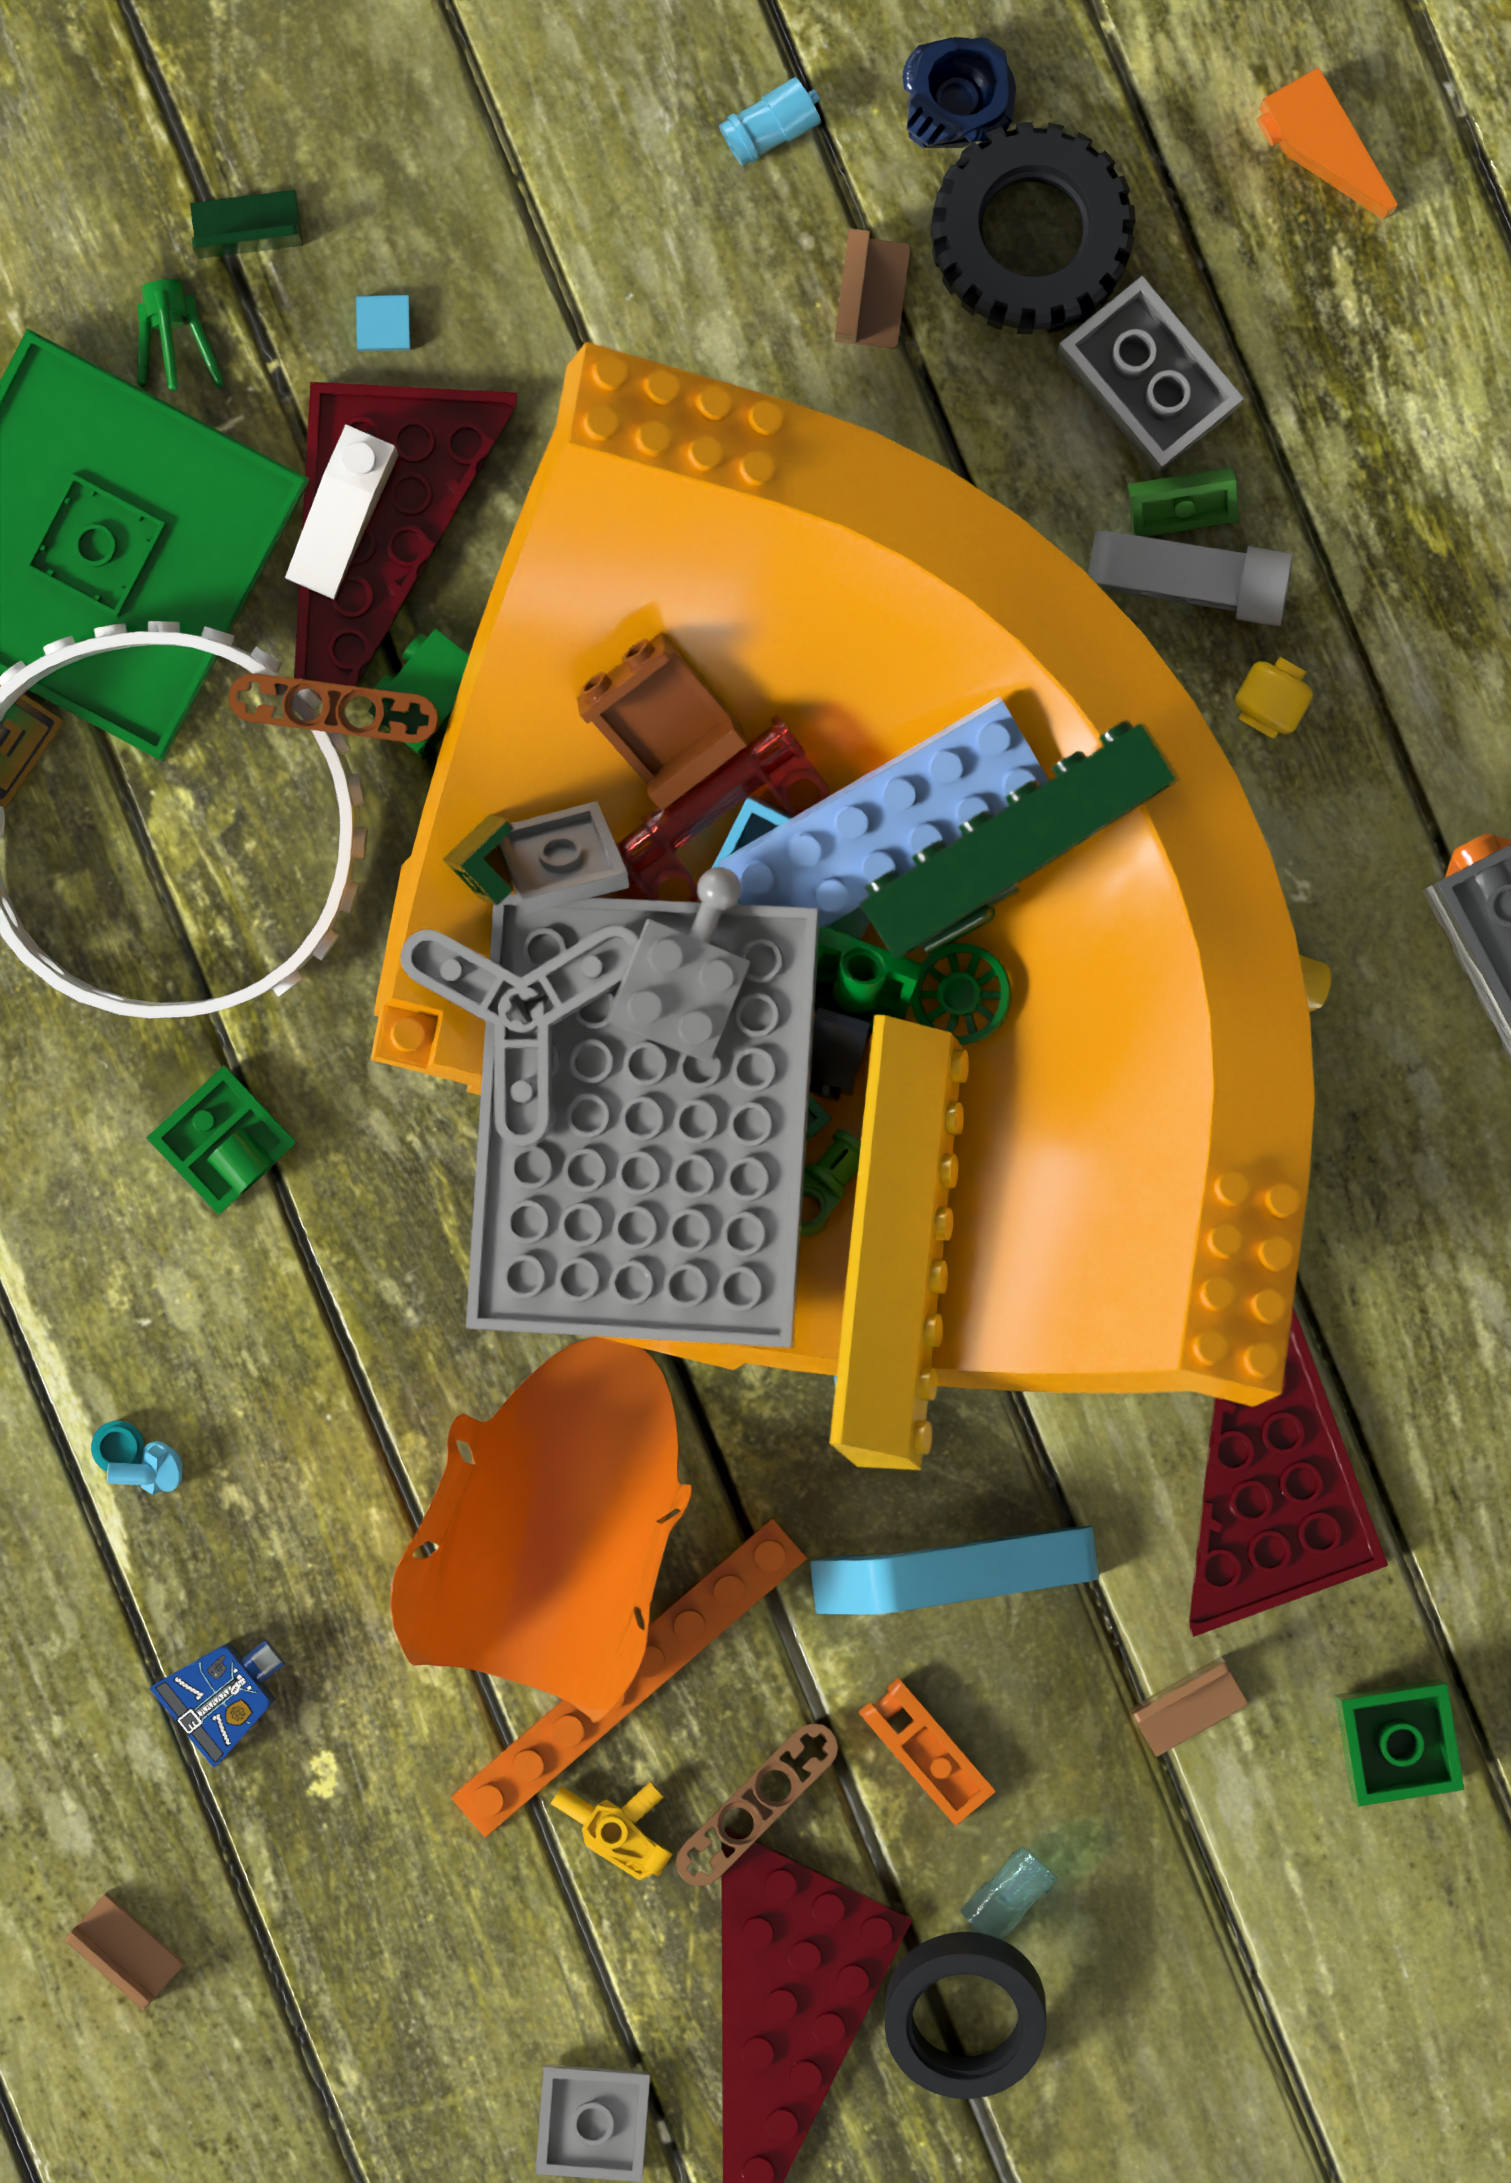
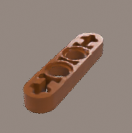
M256 673L245 674L239 677L231 685L228 694L229 705L233 713L240 719L262 724L408 743H422L435 734L440 722L439 712L435 704L428 698L417 694ZM252 682L260 683V692L279 696L278 685H287L288 688L282 700L284 718L274 717L278 706L262 704L258 705L256 713H249V705L245 702H240L241 691H250ZM304 689L316 691L320 695L323 704L318 717L310 721L300 719L293 710L292 703L294 697ZM357 696L368 697L376 707L374 721L363 728L353 726L346 717L348 703ZM384 699H394L395 702L391 710L399 712H410L412 703L420 704V712L424 715H429L428 726H419L417 734L412 735L408 733L409 727L407 724L389 721L391 732H381V727L386 717Z

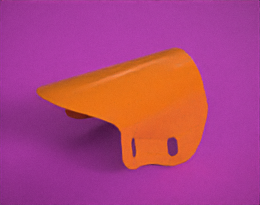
M592 1337L570 1344L550 1357L510 1395L498 1412L488 1421L481 1422L464 1413L454 1419L447 1438L448 1453L444 1473L416 1534L408 1544L402 1559L395 1569L391 1586L390 1607L394 1631L408 1662L412 1665L460 1667L511 1680L547 1692L575 1705L581 1712L589 1716L593 1723H596L606 1716L620 1701L641 1665L646 1650L650 1605L669 1533L676 1522L682 1517L689 1504L692 1486L681 1485L678 1481L679 1445L672 1396L662 1370L643 1348ZM457 1440L469 1445L473 1464L467 1463L462 1459L458 1450ZM674 1509L681 1510L679 1513H677L676 1515H674L666 1521L668 1514L671 1511H673ZM428 1541L439 1545L438 1549L425 1559L412 1557L416 1549ZM638 1608L641 1609L645 1630L638 1626L636 1620Z

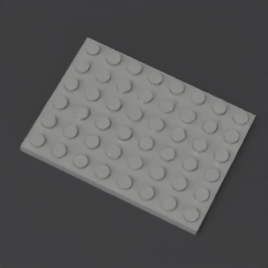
M509 894L498 906L493 904L490 961L519 977H523L590 935L608 926H623L640 937L647 919L689 935L702 903L588 898L524 915L516 894ZM735 904L730 909L722 911L709 944L751 962L710 1063L606 1022L620 986L553 1025L552 1124L546 1138L536 1146L526 1148L514 1146L502 1139L496 1130L494 1120V1025L486 1021L466 1318L467 1329L794 1348L820 910L818 908ZM545 994L529 1002L523 1000L520 996L516 997L513 1000L516 1009L509 1014L512 1021L520 1019L529 1024L533 1020L530 1011L538 1003L548 1001V995Z

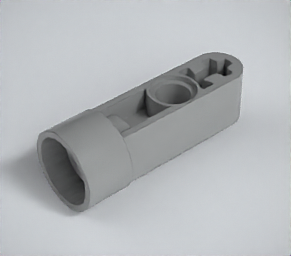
M1095 531L1088 575L1102 590L1237 612L1236 620L1281 627L1292 569L1293 553L1248 546L1247 553L1117 532Z

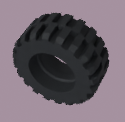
M1033 121L1017 123L1014 130L1004 132L1003 128L1000 127L988 132L987 141H982L979 144L973 141L961 152L960 159L956 164L950 165L943 177L940 190L936 195L930 236H932V254L935 266L939 267L942 272V282L950 295L955 293L961 299V307L972 316L976 313L988 319L987 325L999 330L1004 325L1017 328L1016 334L1032 335L1036 329H1046L1048 333L1063 330L1065 324L1074 320L1079 323L1090 316L1096 306L1100 303L1104 304L1113 293L1116 284L1123 275L1132 251L1135 238L1133 236V228L1136 222L1135 207L1130 205L1128 197L1130 188L1125 176H1118L1114 170L1115 161L1105 150L1099 153L1091 147L1092 139L1080 132L1076 137L1063 133L1064 126L1048 123L1047 129L1033 128ZM1020 182L1048 184L1062 191L1076 205L1082 221V240L1075 256L1062 269L1045 276H1025L1004 268L990 255L983 238V217L991 200L1005 187Z

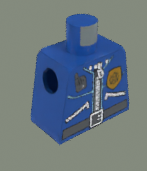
M266 1639L244 1657L240 1655L230 1642H227L161 1679L150 1690L214 1768L228 1755L276 1700L263 1682L282 1668L285 1662Z

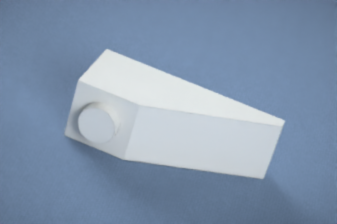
M345 425L323 474L286 573V579L335 600L399 456L394 445Z

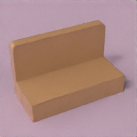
M849 228L834 342L895 349L898 346L910 246L907 243L870 239V231Z
M1222 1657L1217 1658L1129 1709L1156 1757L1249 1705L1232 1676L1231 1669Z
M107 1892L64 1939L142 2010H145L154 1998L186 1963Z

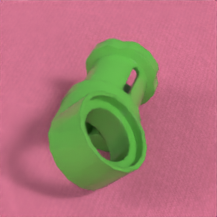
M838 1129L832 1136L834 1143L816 1164L809 1163L805 1167L803 1197L815 1199L820 1204L821 1211L813 1221L801 1222V1236H812L825 1228L829 1221L830 1212L846 1194L845 1186L858 1172L861 1141L847 1131Z

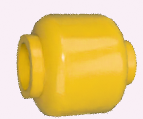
M1280 656L1275 665L1266 661L1255 662L1234 699L1235 705L1242 711L1238 719L1273 739L1276 738L1278 733H1293L1314 697L1312 688L1302 681L1307 671Z

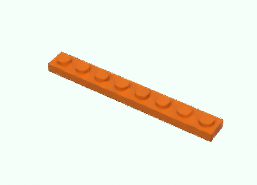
M772 1517L649 1624L646 1650L641 1665L620 1701L600 1721L593 1723L590 1717L581 1712L575 1705L562 1699L451 1795L450 1798L486 1838L807 1560L806 1555Z

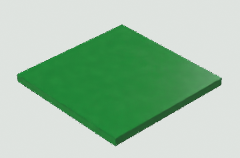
M27 328L0 380V675L19 661H23L27 666L45 656L43 647L68 636H73L75 643L96 638L95 628L125 623L127 633L148 632V621L180 622V633L201 636L204 626L230 634L311 479ZM180 645L128 647L85 657L59 668L39 680L28 690L158 760L164 761L219 655Z

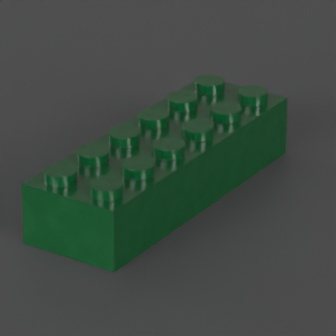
M1129 720L1122 721L1098 737L1103 744L1102 748L1089 756H1086L1083 750L1072 753L1051 767L1056 774V777L1041 787L1037 780H1031L1007 795L1005 799L1010 807L995 816L991 810L982 811L958 827L963 837L948 846L944 839L941 841L937 840L912 856L911 858L915 862L916 867L904 875H901L898 869H892L868 884L865 888L870 896L859 904L894 959L907 955L1181 780L1147 725L1139 723L1133 727Z

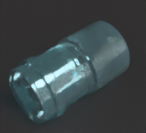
M1022 1846L1016 1853L1013 1851L1008 1857L1010 1860L989 1882L986 1881L959 1910L972 1924L967 1932L987 1934L1004 1941L1025 1918L1023 1915L1044 1892L1047 1894L1052 1889L1051 1885L1057 1879V1876L1025 1846Z

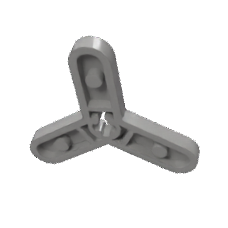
M608 926L600 929L523 977L513 974L434 930H420L411 935L404 943L401 951V965L410 978L494 1025V1120L496 1130L502 1139L508 1143L524 1148L536 1146L550 1132L552 1124V1026L620 986L639 940V937L633 931L623 926ZM545 994L548 995V1001L538 1003L530 1011L533 1020L529 1024L520 1019L513 1021L510 1019L509 1014L516 1009L513 1003L516 997L520 996L523 1000L529 1002Z

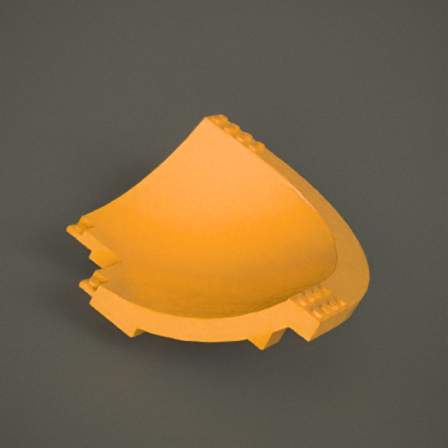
M586 342L567 365L556 428L529 489L479 625L446 728L423 808L412 855L401 865L374 1015L379 1017L371 1060L467 1084L466 1092L481 1095L486 1021L410 978L401 965V951L404 943L414 933L420 930H434L490 960L493 904L479 899L442 860L489 815L506 819L511 824L597 801L627 870L629 888L604 895L618 899L702 903L697 891L698 882L706 871L712 869L747 797L752 794L797 816L999 696L1049 781L1056 777L1051 767L1078 750H1083L1085 755L1089 756L1102 748L1103 744L1098 737L1122 721L1129 720L1133 727L1139 723H1144L1181 780L1019 882L1017 885L1020 892L994 906L995 916L993 920L951 943L975 945L993 954L1006 969L1011 984L1012 1000L1004 1023L993 1034L975 1044L961 1045L963 1050H966L968 1053L969 1072L966 1082H960L958 1102H961L963 1106L964 1122L961 1134L954 1135L952 1155H956L958 1159V1180L954 1188L949 1187L947 1208H951L953 1213V1231L951 1239L944 1240L942 1261H946L948 1267V1282L945 1293L938 1294L937 1314H940L942 1317L943 1333L940 1346L933 1347L931 1367H934L937 1372V1386L967 1389L1049 1393L1193 1391L1250 1406H1256L1280 1395L1310 1176L1315 1103L1310 1013L1296 935L1271 852L1237 774L1195 702L1143 632L1081 567L1019 515L948 468L872 430L803 405ZM661 632L742 725L747 744L664 810H661L648 796L646 783L591 721L587 724L580 717L577 698L581 695L580 690L589 679L600 672L610 673L623 662L624 654L635 643L642 639L651 641ZM495 847L483 859L513 889L498 849ZM870 921L861 941L889 951ZM921 945L905 955V957L921 964L931 953L927 954ZM956 953L960 970L965 973L972 954ZM948 957L939 960L933 966L945 976L952 973ZM981 958L974 977H981L993 967L985 959ZM927 973L922 990H938L940 982ZM998 976L982 986L983 991H1001ZM922 999V1006L926 1015L940 1006L938 999ZM983 999L982 1005L993 1014H996L1000 1000ZM910 1004L905 1021L919 1024ZM977 1011L973 1013L977 1031L984 1028L990 1022ZM946 1012L933 1021L932 1024L937 1029L945 1031L951 1013ZM964 1016L959 1017L953 1036L969 1035ZM872 1034L869 1037L852 1096L841 1093L839 1100L833 1101L811 1094L830 1115L832 1120L806 1143L805 1167L809 1163L816 1164L834 1143L832 1136L838 1129L849 1132L859 1141L862 1140ZM858 1172L845 1186L846 1194L830 1212L829 1221L825 1228L818 1234L800 1237L794 1348L616 1337L599 1338L730 1370H735L747 1363L837 1376ZM803 1197L801 1222L813 1221L821 1211L820 1204L811 1197Z

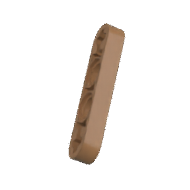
M812 1723L804 1725L795 1731L682 1845L677 1853L675 1862L677 1872L682 1880L690 1885L699 1887L711 1884L783 1814L836 1758L838 1750L837 1740L830 1729L824 1725ZM803 1735L810 1739L820 1735L826 1741L821 1748L826 1756L823 1761L813 1757L800 1768L809 1774L801 1782L794 1768L780 1761V1757L787 1752L793 1761L805 1748L800 1741ZM769 1771H781L790 1780V1793L782 1801H771L761 1792V1779ZM731 1809H744L752 1817V1831L744 1839H733L723 1829V1818ZM710 1828H713L719 1841L734 1849V1852L726 1858L724 1852L720 1849L709 1861L710 1866L714 1869L710 1875L707 1876L702 1871L692 1875L687 1869L692 1862L687 1853L692 1848L699 1853L704 1851L713 1842V1840L705 1837L704 1834Z

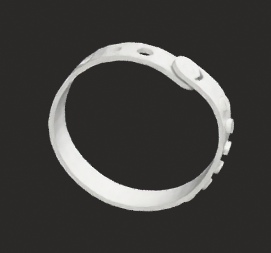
M148 621V632L127 633L125 623L95 628L96 638L75 643L73 636L57 640L43 647L45 656L27 666L23 661H19L0 676V722L6 711L23 693L57 669L85 657L134 646L180 645L193 647L222 656L241 665L253 674L286 676L278 671L283 664L280 660L257 646L251 654L232 646L235 636L204 626L202 635L196 636L180 633V622ZM279 684V693L284 697L288 686ZM304 689L297 693L292 704L303 720L310 721L317 718L320 714L317 706L322 703V700L313 690ZM311 730L332 773L340 812L338 862L325 908L317 924L301 947L284 964L257 983L238 992L217 998L163 1003L133 1000L95 988L66 971L43 952L27 933L7 894L0 866V933L2 938L24 964L53 988L81 1003L119 1015L143 1018L189 1017L233 1007L258 997L271 989L274 990L278 997L304 979L298 970L313 956L322 961L339 937V934L334 932L333 929L342 911L351 913L360 888V884L353 882L357 859L365 860L367 828H362L359 824V805L366 804L360 773H351L345 756L346 753L351 751L345 735ZM0 806V839H2L5 829V814L3 806Z

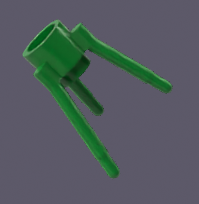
M164 279L141 286L143 303L137 305L139 318L137 384L140 387L147 384L152 322V328L160 330L168 388L172 391L177 390V365L172 329L183 326V317H186L215 386H223L224 379L218 367V362L197 314L195 296H185L183 281Z

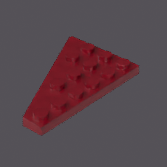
M310 382L305 476L311 480L304 491L302 531L323 474L345 425L394 445L399 456L335 600L299 585L294 679L358 686L517 407V393Z
M1294 1306L1292 1308L1281 1394L1256 1406L1217 1397L1213 1399L1188 1627L1193 1637L1388 1566Z
M728 1826L724 1829L726 1834L733 1839L739 1840L747 1837ZM755 1841L721 1875L723 2183L784 2182L912 1922V1917ZM721 1842V1849L725 1857L728 1858L734 1852V1849Z

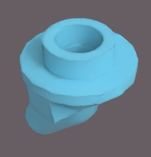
M152 1441L144 1447L141 1464L108 1462L107 1483L141 1485V1488L152 1495L161 1491L169 1492L175 1490L180 1486L183 1478L180 1456L174 1449L160 1441Z

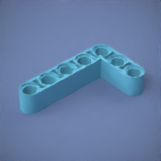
M1093 1526L1061 1528L897 1554L840 1555L809 1561L816 1614H884L1099 1580Z

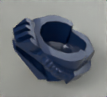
M953 37L918 45L906 60L902 76L904 90L909 93L906 130L908 131V137L920 147L964 148L973 141H987V133L1002 127L1004 132L1007 131L1013 121L1016 84L1013 73L1007 65L1006 51L991 39L985 37L973 39Z

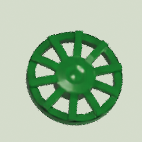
M957 943L944 946L932 952L921 963L923 967L911 1001L913 1012L920 1025L936 1028L932 1022L946 1012H949L951 1015L945 1031L951 1032L954 1035L959 1017L964 1016L969 1035L954 1037L961 1045L975 1044L989 1037L1004 1023L1012 1000L1011 984L1004 965L993 954L975 945ZM956 953L972 954L965 973L960 970ZM948 957L952 971L947 976L933 967L939 960ZM983 958L993 968L981 977L975 978L974 975L980 959ZM927 973L940 982L938 990H922ZM998 976L1001 991H983L982 986ZM922 999H938L940 1006L926 1015L922 1006ZM983 999L1000 1000L996 1014H993L982 1005ZM976 1011L990 1021L979 1031H977L973 1013Z

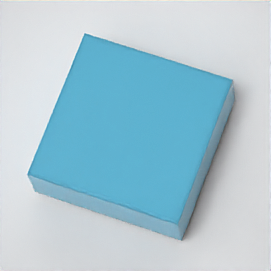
M409 295L356 296L358 352L411 351Z

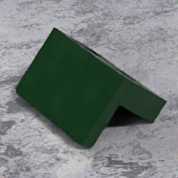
M295 190L190 203L194 237L191 238L192 247L198 259L303 246Z
M489 815L442 860L479 899L498 906L513 889L483 858L514 827L506 819Z

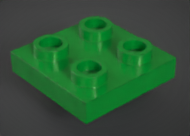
M821 926L818 941L814 1012L816 1013L817 1009L821 1008L870 1023V1034L873 1035L874 1015H885L901 1020L906 1019L923 964L907 959L905 956L894 959L889 951L858 940L850 934L837 932Z
M225 1065L146 1137L220 1216L298 1144Z

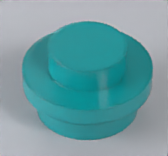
M119 1420L102 1425L94 1434L91 1442L93 1459L106 1472L108 1462L139 1464L145 1447L141 1432L133 1424Z

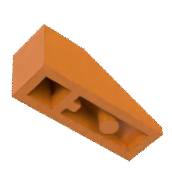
M1319 67L1263 98L1259 107L1262 116L1257 118V122L1264 137L1271 146L1278 143L1286 156L1381 219H1385L1393 214L1398 206L1395 198Z

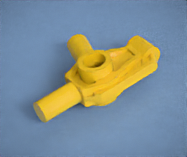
M651 1781L622 1808L608 1799L597 1803L596 1807H594L563 1786L560 1787L550 1803L583 1824L582 1833L586 1847L640 1881L653 1874L659 1877L673 1855L670 1850L647 1837L636 1824L639 1819L664 1798L661 1791Z

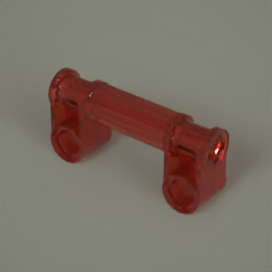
M778 714L771 719L772 726L750 741L743 749L664 810L657 806L651 812L641 817L642 824L619 842H615L627 870L628 878L638 885L648 900L662 901L658 895L661 883L670 877H678L683 879L689 886V894L684 902L697 903L699 897L697 882L693 874L677 855V850L761 786L766 784L782 807L793 817L828 797V788L823 778L805 756L806 751ZM778 742H781L779 746H777L763 758H760L762 754H764ZM799 779L812 780L818 787L817 799L808 807L800 808L794 806L788 799L790 786ZM651 841V843L645 846L642 850H640L635 855L631 856V854L635 852L638 848H640L646 842Z

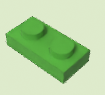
M1232 467L1128 484L1133 535L1149 537L1239 522L1236 478Z

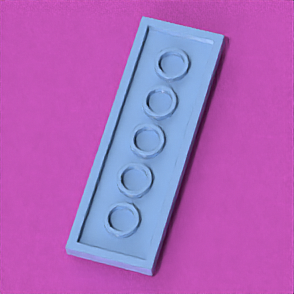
M999 696L720 860L718 865L719 867L731 870L739 878L741 883L739 901L742 905L818 908L820 910V930L821 926L827 927L861 907L859 903L870 896L865 887L892 869H898L901 875H904L916 867L911 857L927 846L943 839L949 846L963 837L958 829L960 825L984 810H991L994 816L1010 807L1005 799L1007 795L1031 780H1037L1041 787L1049 779Z

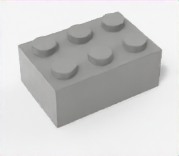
M1143 276L1138 278L1059 344L1057 350L1058 356L1157 475L1235 412L1244 400L1243 396Z

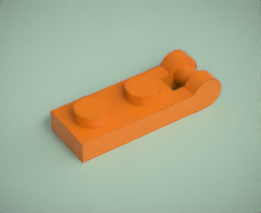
M897 1677L887 1686L889 1692L875 1704L869 1701L858 1712L951 1822L957 1826L992 1796L996 1790L907 1685ZM904 1708L913 1720L897 1733L888 1720Z

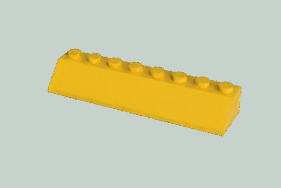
M874 1015L830 1444L857 1467L921 1470L922 1455L930 1452L932 1443L931 1423L926 1421L928 1400L933 1401L937 1392V1372L934 1367H931L933 1347L940 1346L943 1333L942 1317L940 1314H937L938 1294L945 1293L948 1282V1267L946 1261H942L944 1240H950L953 1231V1213L951 1208H947L949 1187L954 1188L958 1180V1159L956 1155L952 1154L954 1135H960L963 1129L964 1112L962 1103L958 1102L960 1082L965 1083L968 1077L969 1058L967 1051L963 1050V1047L951 1032L885 1015Z

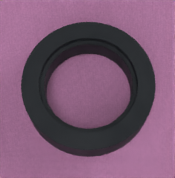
M976 1932L943 1934L915 1947L896 1967L886 1993L885 2036L887 2045L900 2069L912 2081L924 2089L945 2097L958 2099H976L991 2096L1010 2088L1020 2081L1031 2070L1040 2056L1046 2035V1998L1044 1987L1031 1962L1009 1943L999 1938ZM960 1974L981 1976L995 1982L1009 1994L1017 2008L1018 2020L1013 2032L1000 2046L980 2055L958 2056L934 2047L919 2032L913 2017V2010L917 2000L933 1983L943 1978Z

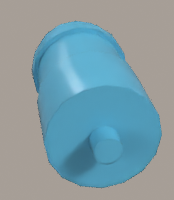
M794 77L761 96L762 100L736 115L734 113L729 115L726 121L719 124L720 131L727 145L741 166H745L750 162H757L760 160V156L785 141L789 143L821 124L820 116L814 106L815 103L820 101L815 89L807 93L800 81Z

